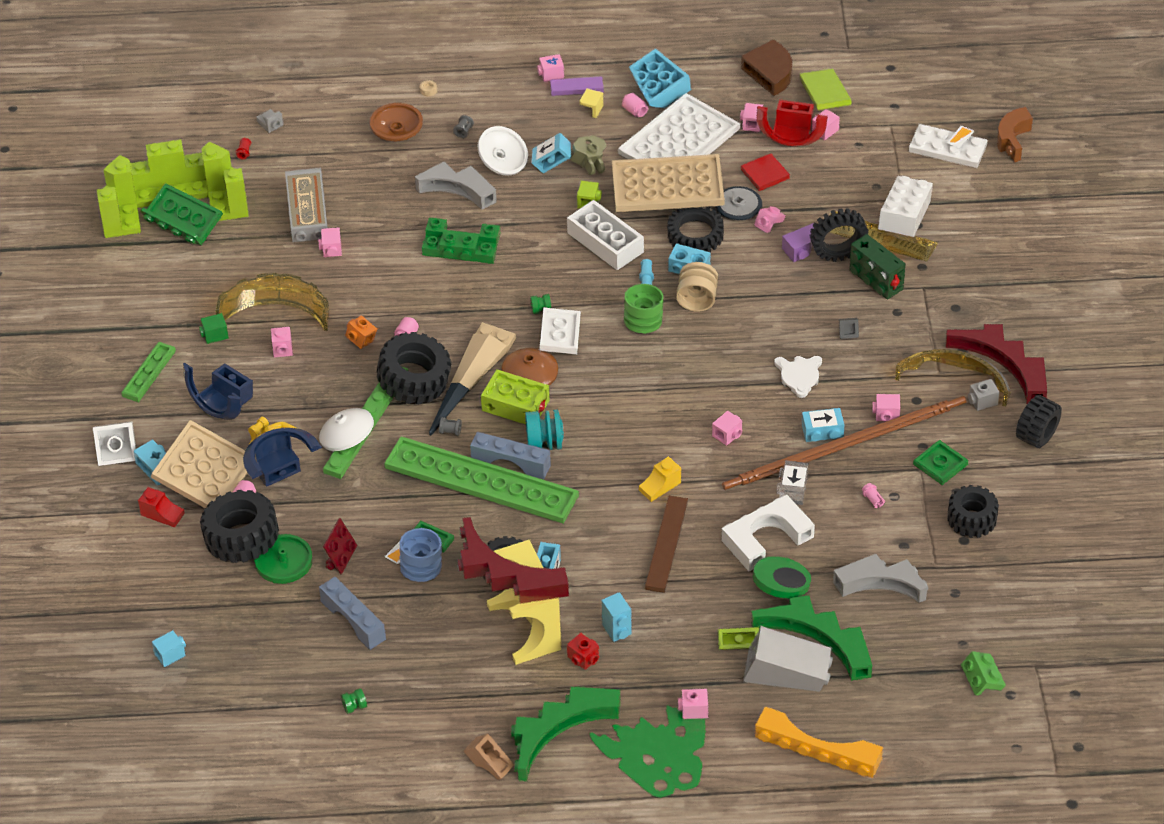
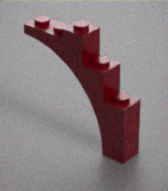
M984 324L983 330L946 329V348L976 352L1001 364L1019 382L1025 395L1026 404L1037 395L1047 398L1044 357H1025L1023 341H1004L1003 324Z
M471 517L462 518L463 526L459 527L461 539H465V542H462L463 550H460L461 559H457L459 572L463 571L464 579L485 576L486 583L491 584L492 591L513 588L514 596L519 597L520 604L569 597V583L565 567L551 569L535 568L505 559L491 550L481 540L474 529Z

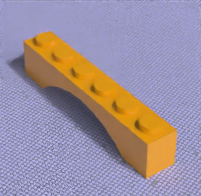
M764 707L756 723L755 738L778 745L783 749H790L804 756L813 757L821 762L836 765L841 769L856 772L861 776L873 778L882 760L883 747L864 740L852 743H833L816 739L799 730L785 713L768 707Z

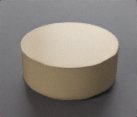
M429 80L420 84V93L426 97L434 96L437 93V84Z

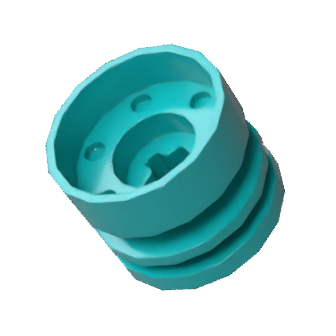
M545 410L544 419H540L538 411L525 412L528 445L542 448L543 442H547L548 449L552 450V441H555L557 450L562 449L564 432L559 410H553V418L551 419L549 410Z

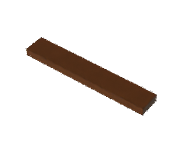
M668 496L645 590L661 593L666 591L688 505V498Z

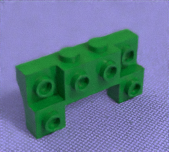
M429 217L422 245V256L494 264L501 234L500 226L482 224L479 234L447 230V219Z

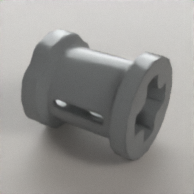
M467 115L460 116L458 125L453 128V133L459 138H466L469 128H472L474 125L473 119Z
M442 417L439 433H452L455 436H459L462 420H448Z

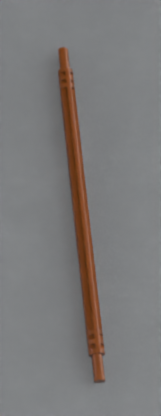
M961 396L950 401L945 400L739 474V477L723 482L722 487L724 490L740 484L746 485L784 471L785 465L796 467L950 411L951 408L965 404L966 398Z

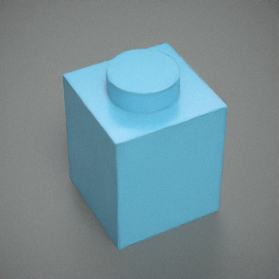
M174 631L152 641L154 654L164 667L185 656V641L181 636L178 637Z

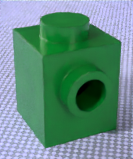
M222 313L201 318L202 326L199 327L201 338L205 337L207 344L229 339L227 325Z

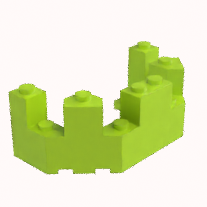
M182 140L147 144L148 161L130 163L129 159L119 155L103 169L106 186L103 189H97L105 238L141 233L138 208L148 207L165 183L196 199L209 197L210 205L221 210L223 213L219 221L249 217L242 168L235 169L231 167L229 151L211 142H208L201 149L202 153L184 155Z

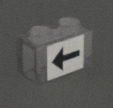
M785 460L784 468H780L779 479L782 481L777 483L776 494H780V498L788 495L795 504L803 505L809 463Z

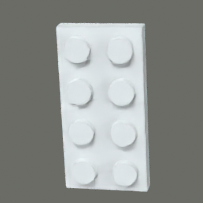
M919 124L909 146V152L978 168L987 146V140L970 136L960 148H957L947 143L955 132Z

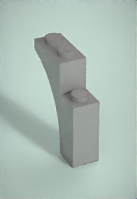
M442 162L415 176V186L419 193L431 191L455 193L471 200L481 210L497 202L496 189L472 166L456 173L445 162Z
M874 554L834 570L833 584L842 597L863 590L885 589L905 594L919 603L926 600L928 585L924 579L920 578L916 567L912 566L908 559L887 567L884 560H880L878 555Z

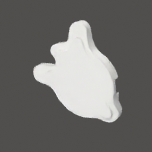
M796 356L794 362H789L783 357H777L774 361L775 366L781 371L783 385L790 387L791 391L799 398L806 397L808 392L811 391V387L819 382L818 368L822 364L820 356H814L810 359Z

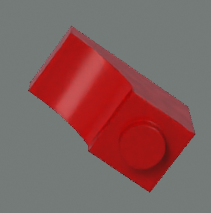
M147 487L138 500L141 516L174 528L185 514L184 509L172 503L164 492Z

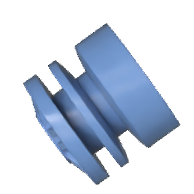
M425 528L407 531L399 542L401 573L406 578L417 582L429 581L435 578L442 568V544L440 537L437 533Z

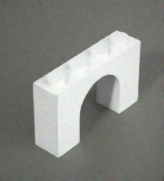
M788 495L777 498L768 505L762 506L722 528V542L748 571L753 570L755 564L766 556V550L752 535L756 530L768 526L780 528L787 533L797 546L814 538L815 524Z

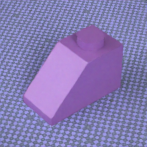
M814 223L782 236V250L793 262L810 255L812 249L810 230L813 228Z

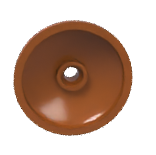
M390 103L381 106L375 110L370 118L372 132L377 137L392 142L412 138L421 130L423 125L420 111L414 106L405 103Z
M529 347L509 354L503 361L502 371L550 386L557 378L558 363L549 352Z

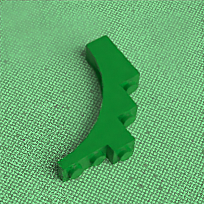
M809 595L789 598V605L751 611L752 628L759 627L760 629L762 626L769 629L788 630L808 636L831 648V651L845 666L851 681L872 677V662L861 627H850L840 630L835 611L815 614Z
M571 687L570 695H566L565 703L544 702L543 710H539L538 718L516 717V725L511 727V737H515L517 755H520L519 760H515V772H518L519 781L528 780L530 768L536 756L558 734L573 726L589 721L619 719L620 690Z

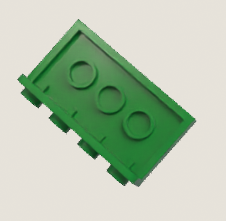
M166 183L147 209L142 207L140 210L147 222H155L161 229H169L175 236H183L189 243H197L202 246L223 215L221 210Z

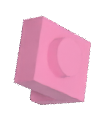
M772 206L760 209L754 225L764 232L770 233L773 224L783 222L786 215L782 214L778 208Z

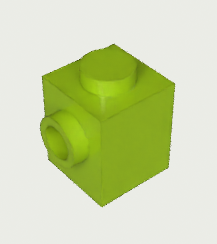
M581 181L577 194V208L581 209L593 200L596 202L601 201L602 190H599V183Z

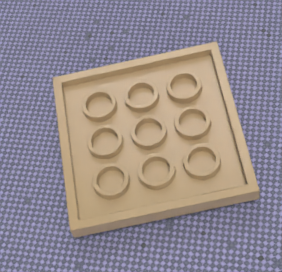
M190 420L152 472L151 478L200 506L208 508L207 505L211 501H215L219 495H226V492L230 491L232 493L237 484L244 480L248 474L243 463L245 450Z

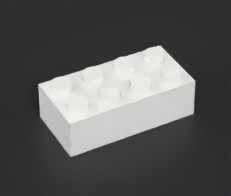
M898 176L881 209L878 229L914 237L930 204L933 183L925 180L911 179L907 176Z
M595 200L567 217V233L616 270H619L644 253V237Z

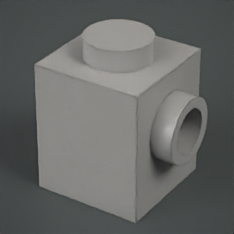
M992 379L970 385L968 400L979 411L998 405L1000 392Z

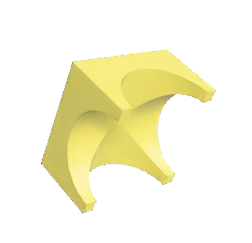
M530 540L494 551L503 558L517 564L543 568ZM512 588L506 589L494 598L487 600L489 611L498 609L510 610L512 619L526 617L532 625L531 633L525 645L512 654L515 665L561 650L559 598L520 604L519 597L514 596Z

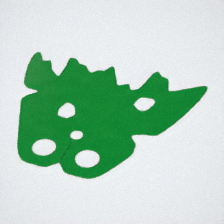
M667 706L666 711L669 720L667 726L660 724L655 728L643 717H640V723L635 728L614 724L612 727L616 731L620 742L610 739L605 734L599 737L593 732L590 733L591 739L602 753L610 759L621 758L619 768L655 797L660 798L671 795L675 788L682 791L697 787L700 782L702 761L693 753L704 746L705 718L683 719V713L678 711V708ZM677 727H685V736L680 737L676 735L675 729ZM647 754L655 759L654 764L647 765L643 761V755ZM671 767L672 770L667 773L664 771V768ZM682 773H689L692 776V781L686 784L682 783L679 780V776ZM657 780H664L667 783V788L663 791L656 790L654 783Z

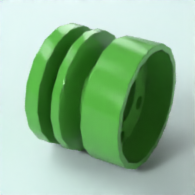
M637 284L628 288L624 299V323L627 328L637 333H650L659 329L662 325L664 298L660 289L650 284Z

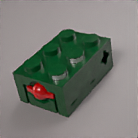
M868 234L851 244L849 270L854 275L862 279L865 284L872 287L887 300L904 290L905 262Z

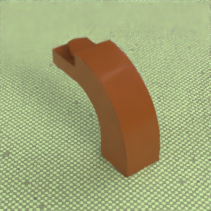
M1026 107L1015 109L1006 114L998 127V149L1000 153L1006 151L1007 155L1011 156L1014 162L1021 161L1022 146L1015 136L1032 130L1033 117Z

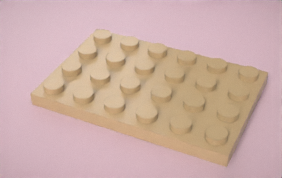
M719 154L612 161L616 212L725 205Z

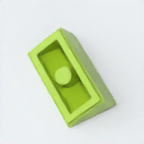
M759 627L718 629L719 650L749 649L759 631Z

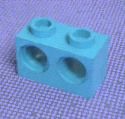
M676 244L668 258V271L680 274L682 267L692 262H703L710 265L711 253Z

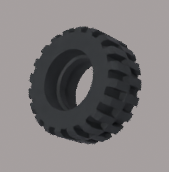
M405 332L401 333L400 336L396 335L391 340H388L381 349L376 370L377 380L381 388L387 390L386 393L390 397L394 396L395 400L399 402L402 400L406 404L416 403V405L423 402H431L433 398L437 399L441 396V393L446 389L451 371V359L449 358L448 351L444 350L445 347L441 343H437V339L429 338L427 334L422 333L420 335L417 332L407 334ZM414 363L422 366L428 372L412 373L403 369L400 365Z
M236 490V492L232 493L231 491L226 492V495L223 496L219 495L215 501H211L207 505L208 508L205 507L200 518V527L207 550L214 557L220 558V560L225 562L237 563L242 561L244 563L248 562L249 559L255 560L259 558V555L266 554L268 548L273 547L279 535V526L273 504L263 494L259 492L254 493L252 490ZM239 524H248L242 528L230 529Z

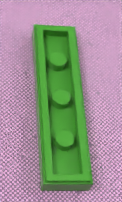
M158 342L121 392L122 397L139 402L176 352L175 347Z

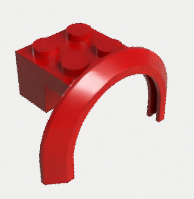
M779 99L773 130L767 120L768 107L757 106L756 120L762 133L772 141L786 146L799 147L812 144L823 136L827 127L828 116L817 114L816 126L810 133L814 104Z

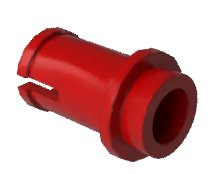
M241 138L240 145L236 149V155L239 159L244 160L250 155L251 140L249 138Z

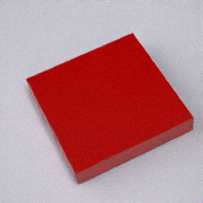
M772 153L741 165V171L758 191L790 179V174Z

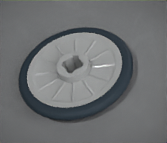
M734 186L723 190L725 205L715 206L717 211L728 219L747 220L759 213L762 207V199L756 191L748 187Z

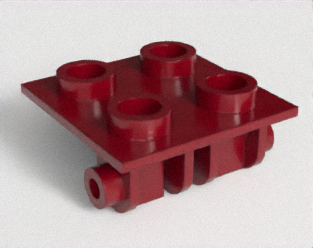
M338 518L323 545L324 550L329 556L326 560V568L328 570L337 569L340 574L343 573L358 546L341 518Z

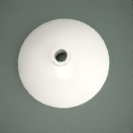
M501 126L491 127L485 130L478 140L479 156L483 163L493 172L501 175H514L525 167L528 160V150L522 138L513 130Z
M350 408L338 412L323 425L319 434L321 445L330 451H341L357 445L371 432L374 425L373 417L370 412L360 408Z

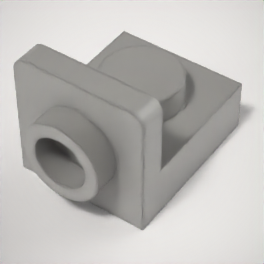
M270 109L256 117L257 122L268 133L283 126L282 113L280 111L274 113Z

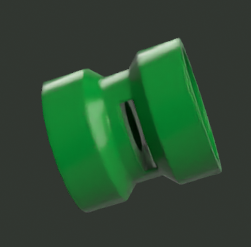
M549 294L542 295V298L530 296L533 314H539L544 308H551Z
M361 688L354 690L351 694H341L342 704L347 714L354 712L358 708H367V701Z

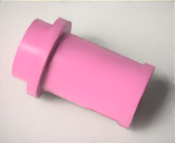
M868 483L862 488L863 496L867 497L875 508L881 507L885 503L884 498L878 493L877 487L874 484Z

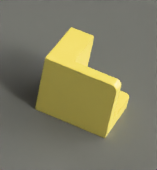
M586 89L580 100V105L591 107L593 118H597L603 107V92Z

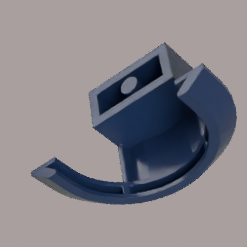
M183 363V375L187 389L195 403L207 414L224 420L235 419L241 412V406L253 398V380L225 363L212 372V384L199 393L193 380V368Z
M273 429L261 434L248 445L243 456V463L249 476L252 479L260 477L267 487L301 472L300 461L292 449L290 437L301 440L311 452L321 449L322 446L312 434L302 429Z

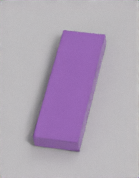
M602 76L550 80L552 96L584 94L586 89L604 93Z

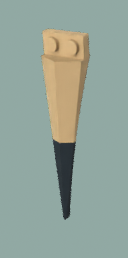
M483 322L481 323L469 342L429 430L430 436L440 426L441 418H446L471 388L509 351L516 339L515 333Z

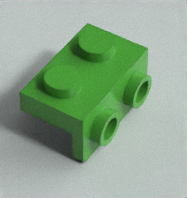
M972 651L962 662V669L975 695L980 696L985 689L1002 691L1006 686L991 654Z

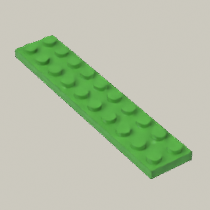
M402 436L384 463L385 469L563 524L579 497L578 490Z

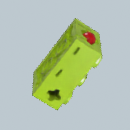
M501 370L495 371L481 394L482 411L522 424H526L525 412L538 411L541 416L550 401L549 385Z

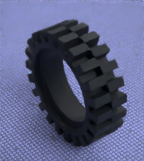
M706 206L705 209L703 207L684 208V210L681 208L677 209V212L673 211L672 216H669L667 223L669 243H672L673 248L676 244L711 252V248L713 250L717 249V245L720 246L721 241H723L724 220L721 218L720 213L717 214V210L713 209L711 211L709 206ZM699 221L708 224L712 231L704 237L692 238L683 235L679 229L687 222Z
M842 208L838 209V213L832 210V215L830 216L827 213L823 214L825 219L819 217L817 219L818 223L814 222L813 228L810 230V239L816 254L821 259L825 258L826 261L832 259L833 262H837V258L840 261H844V256L850 259L851 244L869 233L863 217L855 210L850 211L847 208L845 212H843ZM851 226L855 228L854 234L842 243L832 245L824 242L825 236L837 227Z

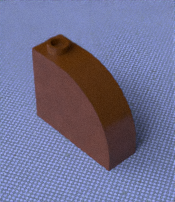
M772 39L742 55L741 69L770 94L776 96L783 92L791 82L792 57L782 44Z

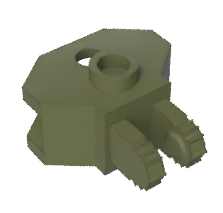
M594 135L578 137L572 146L571 158L569 159L581 165L582 168H586L590 175L595 174V168L598 173L605 172V166L601 158L607 145L603 139Z

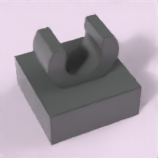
M858 318L839 319L840 339L859 338Z

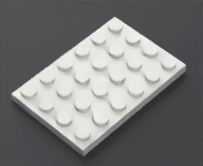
M686 93L620 146L618 154L628 160L709 155L740 129V123Z

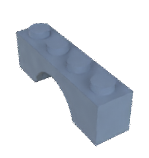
M480 432L476 433L470 445L471 458L490 464L497 459L509 460L521 467L526 475L545 479L551 466L550 450Z
M336 577L319 586L321 602L332 613L338 611L343 614L352 625L357 638L369 650L386 640L384 624Z

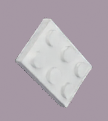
M544 308L539 351L577 354L581 311Z

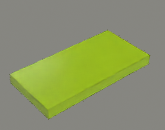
M834 69L800 74V80L817 110L851 105V98Z

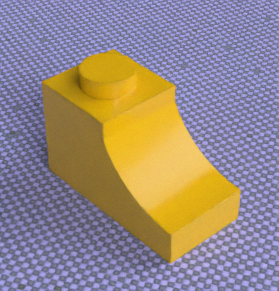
M668 456L654 465L650 476L639 485V491L648 500L654 501L681 483V467Z

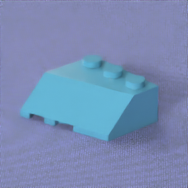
M654 49L629 66L649 106L666 108L691 90L689 75L657 49Z

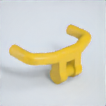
M260 417L255 425L248 428L251 436L250 443L267 431L296 427L286 422H277L269 425L265 417Z

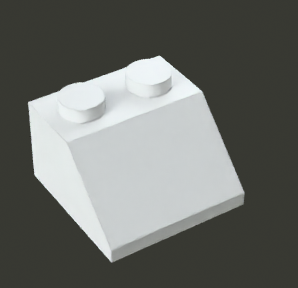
M132 421L93 427L98 466L135 461L134 450L136 449Z

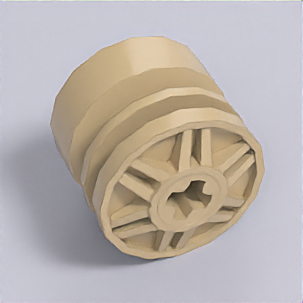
M692 262L683 266L680 271L677 288L678 303L690 311L700 312L711 308L715 303L717 271L711 265L703 262Z

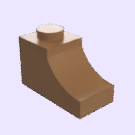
M489 734L476 737L463 751L476 767L484 768L497 780L502 779L514 766L513 762Z

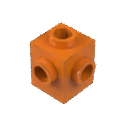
M361 315L348 322L345 336L362 349L374 341L377 328Z

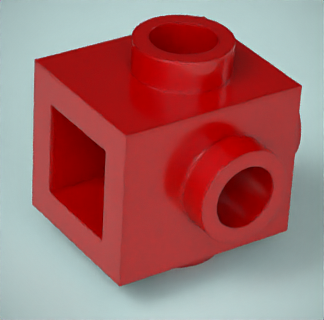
M579 633L567 644V657L576 666L586 670L598 661L599 645L595 640Z

